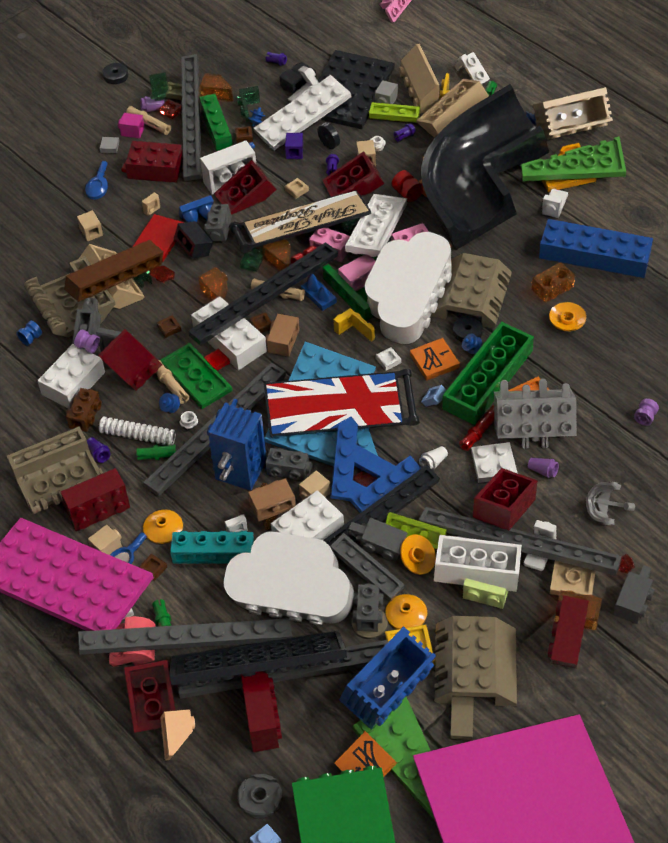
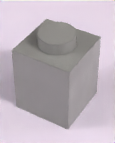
M382 80L375 92V103L394 104L398 97V84Z

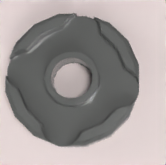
M254 774L241 783L238 789V803L246 815L253 818H265L271 816L279 809L282 802V789L277 780L272 776ZM256 792H264L266 794L265 798L262 800L255 799L254 795Z

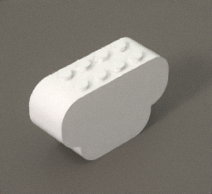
M421 232L414 235L409 242L393 240L381 249L365 282V291L371 314L380 319L381 332L387 339L400 344H410L420 338L424 328H428L431 321L430 316L432 313H435L438 306L437 301L443 297L444 286L450 282L452 276L451 248L449 242L444 237L431 232Z
M266 532L254 541L251 553H241L230 560L224 577V588L227 594L240 607L249 610V613L261 615V612L269 613V616L281 618L284 615L290 617L289 619L302 622V619L310 620L311 624L322 625V622L337 623L344 620L349 615L353 605L354 589L346 574L338 569L337 558L330 546L317 538L280 532Z

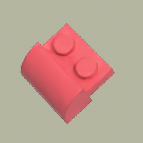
M132 616L126 617L125 623L119 624L116 629L156 627V624L150 619ZM155 650L109 653V664L113 667L130 662L134 665H141L155 661Z

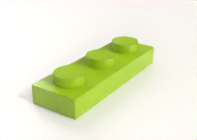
M375 102L371 103L369 118L417 123L416 120L420 115V107Z
M391 512L388 513L385 523L407 532L406 538L414 534L425 537L435 549H438L439 535H446L447 532L446 529Z

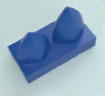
M210 195L179 206L180 218L185 219L187 222H197L198 213H200L207 220V214L214 203L212 196Z
M310 274L307 282L301 285V290H305V295L322 311L337 303V298L317 280L314 274Z

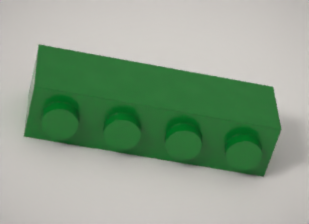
M216 94L199 97L201 112L216 152L232 146V137Z

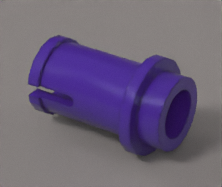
M267 52L266 54L269 55V57L266 56V62L277 63L279 66L285 65L287 62V56L284 53Z
M406 124L405 127L395 131L393 134L394 137L398 136L395 139L399 142L408 136H413L416 130L412 124Z
M330 154L326 158L327 175H330L331 171L333 173L337 170L339 158L335 154Z

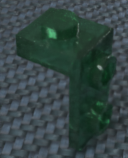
M166 72L150 74L149 78L152 88L150 99H155V101L164 100V97H167L169 93Z
M258 86L239 89L237 102L238 106H241V116L245 117L246 122H249L247 105L260 102Z

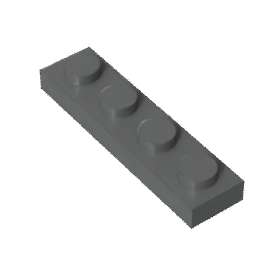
M343 533L330 546L333 553L369 584L379 585V593H383V596L390 602L404 589L405 585L346 534Z

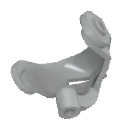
M600 482L589 491L586 497V507L589 515L595 521L602 522L605 525L615 524V519L608 518V505L624 507L625 510L634 511V503L625 502L623 504L609 501L611 491L613 489L620 490L621 485L617 482ZM600 492H603L598 498H595ZM594 502L597 503L599 511L596 509Z

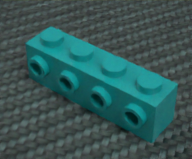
M247 531L173 532L171 543L173 564H228L238 554L251 553L254 534Z

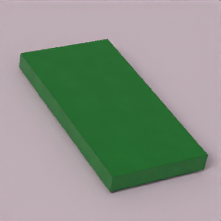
M191 343L186 344L160 360L165 368L172 372L175 380L201 409L233 391L232 386L204 359Z

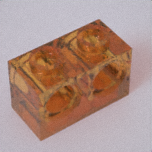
M560 262L533 277L532 291L546 303L551 299H555L563 292L569 291L574 285L575 275Z

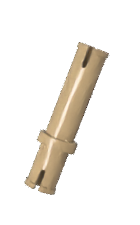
M129 106L126 113L143 115L144 124L165 135H168L171 130L170 125L148 115L146 111H140L133 106Z
M254 278L251 283V289L265 281ZM290 287L279 296H282L284 299L292 298L303 301L305 290Z
M162 365L156 372L159 381L164 383L172 394L179 397L181 404L184 403L182 398L187 402L189 395L172 376V372Z

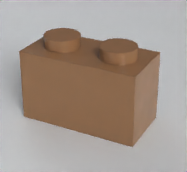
M277 314L275 321L273 320L271 323L270 334L266 335L268 353L289 357L300 330L299 318Z
M286 478L248 492L249 502L258 522L286 512L296 506L295 496Z

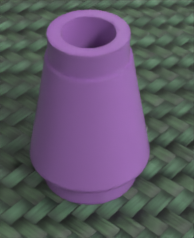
M147 96L140 99L141 111L151 112L164 109L165 107L164 99Z
M530 458L528 469L547 478L557 475L559 463L555 462L554 459Z

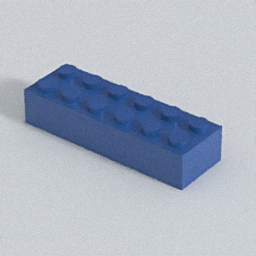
M548 219L540 243L539 258L645 278L653 238Z

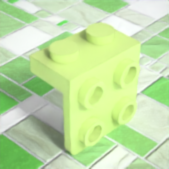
M465 579L463 585L464 599L504 608L509 592L506 591V588Z

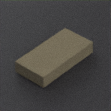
M452 696L450 739H473L474 697Z

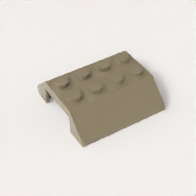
M462 253L452 258L451 280L445 284L443 297L438 299L437 309L435 313L431 314V317L446 319L450 310L481 316L483 327L494 328L499 317L498 312L501 310L506 294V286L510 281L511 270L499 259Z
M86 256L69 263L72 273L91 265ZM66 275L41 286L38 283L37 277L27 280L24 286L29 295L33 296V301L43 318L48 320L47 324L52 333L65 337L73 336L77 309L83 308L85 299L77 302L64 290ZM107 289L88 297L98 300V313L102 315L101 323L115 306V301Z
M80 427L7 455L16 481L32 514L41 512V509H48V506L51 504L58 505L61 501L63 502L61 491L103 473L102 469L98 468L89 451L87 440Z
M451 616L436 624L435 640L440 644L435 647V679L442 681L435 684L434 701L439 704H452V696L495 697L496 706H517L516 628L496 617Z

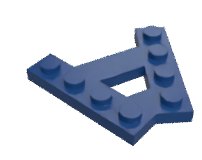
M338 424L330 498L350 501L361 513L421 469L411 456L396 466L356 444L357 426ZM354 466L378 479L367 487L353 480Z

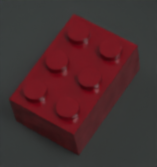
M132 141L125 163L127 178L177 183L183 162L182 145Z
M116 468L60 492L66 513L75 531L85 529L94 523L106 520L108 517L122 513L130 508L125 484Z
M501 468L474 498L473 518L509 531L536 500L538 480Z
M564 595L562 601L558 600L556 616H559L558 622L554 621L552 628V637H555L554 643L549 644L548 658H551V664L577 669L589 600Z
M264 671L255 672V675L244 677L241 674L253 752L279 748L278 740L282 739L273 678L268 677V674L264 673Z

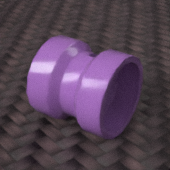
M82 329L76 335L74 345L80 349L85 348L87 352L92 354L99 346L100 337L94 334L90 335L88 331Z
M643 399L639 404V409L634 414V419L641 425L648 426L652 424L654 415L659 410L658 404L651 399Z

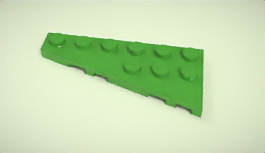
M615 137L613 141L606 142V140L601 141L599 145H587L569 150L564 155H551L550 159H537L521 164L522 181L626 177L620 137Z
M405 697L400 706L388 715V718L380 727L376 724L371 730L360 720L353 725V731L359 737L366 731L397 762L390 772L434 819L413 759V755L431 750L409 701Z

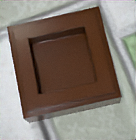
M251 126L235 128L236 143L243 141L253 142Z
M266 312L249 318L250 324L260 333L270 330L272 322Z
M173 315L156 322L157 327L165 338L182 331L181 326Z
M150 554L139 568L151 572L154 577L153 581H155L165 571L167 563Z

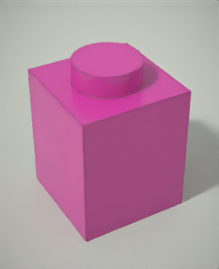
M124 113L118 121L121 136L140 138L145 128L143 115Z

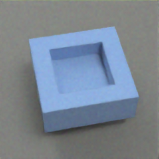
M442 385L429 388L421 402L426 407L439 404L443 399L442 396L446 389Z
M268 824L250 837L251 843H282L281 838Z

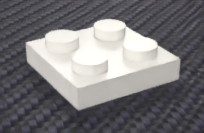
M510 442L471 447L478 483L489 482L501 468L517 473Z

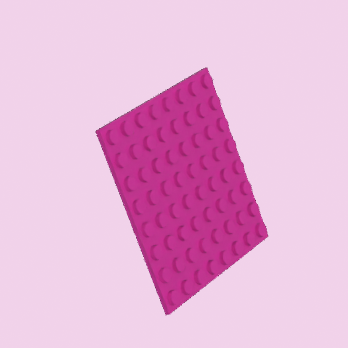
M580 714L413 755L443 843H634Z

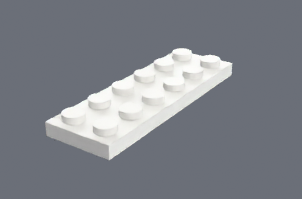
M330 75L254 127V132L275 151L285 144L286 133L302 132L351 98V93Z
M373 194L368 203L371 214L360 218L345 245V252L365 254L371 257L378 256L396 227L407 205V198Z

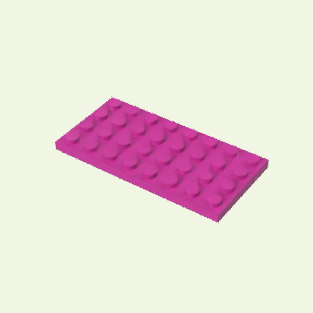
M23 518L16 522L0 542V592L86 631L116 629L154 578L151 572Z

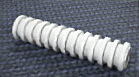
M105 416L99 422L100 433H111V435L119 437L122 435L124 438L128 436L129 439L134 438V440L139 438L140 441L145 439V442L162 443V445H173L175 442L176 433L173 429L170 431L168 428L163 429V427L158 429L157 426L152 427V425L146 426V424H135V422H124V420L107 419Z

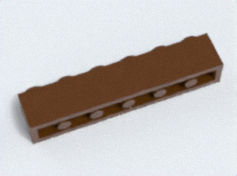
M151 240L140 243L66 275L64 290L77 302L82 301L160 266L164 251Z

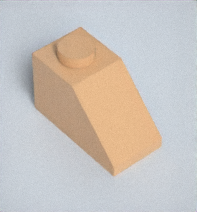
M190 710L167 711L161 715L165 760L172 758L192 733V729H195L194 716H191Z

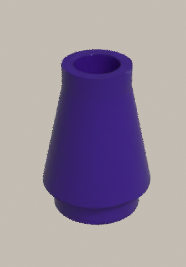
M93 437L87 440L89 451L96 462L104 463L110 458L111 453L108 446Z

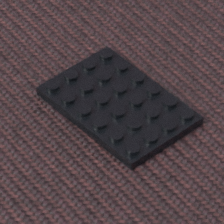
M335 50L318 82L320 83L331 75L351 93V98L319 120L363 129L369 117L371 103L375 102V92L382 80H389L395 68V63Z

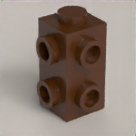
M80 388L78 394L74 396L73 404L66 412V420L70 429L80 427L82 431L87 432L90 425H93L95 414L101 409L102 405L98 391Z

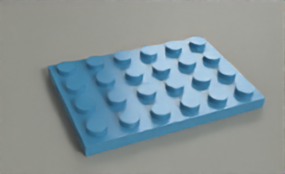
M305 342L289 381L371 374L375 372L376 366ZM268 429L264 438L265 442L289 451L308 453L309 458L334 467L337 431L270 437Z

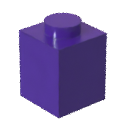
M286 133V159H303V133Z

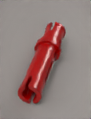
M494 405L490 407L474 427L468 430L467 435L459 442L463 450L469 451L473 444L482 438V434L494 422Z

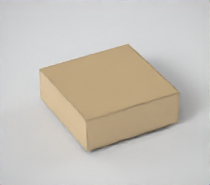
M296 178L285 185V191L297 199L309 191V186Z
M155 192L142 201L145 215L149 216L160 208L159 195Z

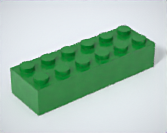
M501 322L443 394L442 410L476 425L494 402V392H500V382L502 380L509 382L532 353L534 336Z

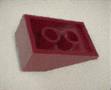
M364 151L322 180L331 197L357 190L362 196L372 193L385 184L374 163Z
M251 160L214 194L221 204H229L232 215L265 201L277 189L262 169Z
M126 329L98 355L136 391L163 365Z
M168 660L125 667L134 733L161 728V715L167 711H176Z

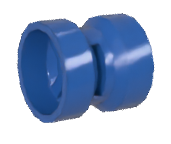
M31 320L26 324L25 328L19 329L16 334L23 344L29 346L34 338H39L42 335V330Z

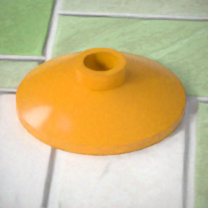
M563 302L551 309L549 319L557 329L575 331L585 324L586 312L575 303Z
M171 510L155 511L146 518L143 524V531L147 539L157 544L172 542V533L183 530L181 517Z
M417 534L410 535L403 540L400 547V555L406 568L412 573L419 575L430 572L436 561L435 550L430 541Z
M402 594L396 596L391 602L389 601L386 607V618L388 623L395 629H401L403 626L405 628L420 626L424 624L427 618V608L420 598L410 594Z

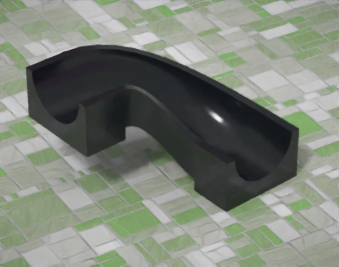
M511 84L475 104L450 122L434 138L423 158L421 178L425 193L440 226L456 250L517 215L511 194L498 176V173L516 165L521 169V164L537 160L549 153L544 130L541 126L535 128L521 107Z

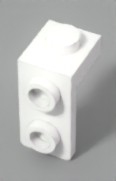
M474 52L469 55L464 54L458 58V62L455 65L457 71L465 68L472 80L480 81L481 84L489 81V76Z
M302 66L299 69L307 83L288 98L289 102H292L319 83L315 78L316 74L312 68Z
M552 189L549 195L545 194L542 214L559 218L568 197V192Z
M537 520L534 525V534L556 539V525ZM527 554L524 566L543 571L548 559Z

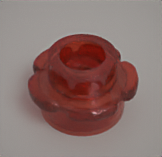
M625 554L621 558L619 571L628 574L635 568L632 558Z

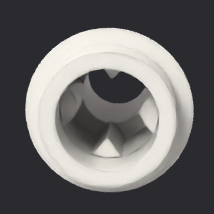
M441 446L423 453L419 463L422 468L428 465L434 470L448 456V452Z

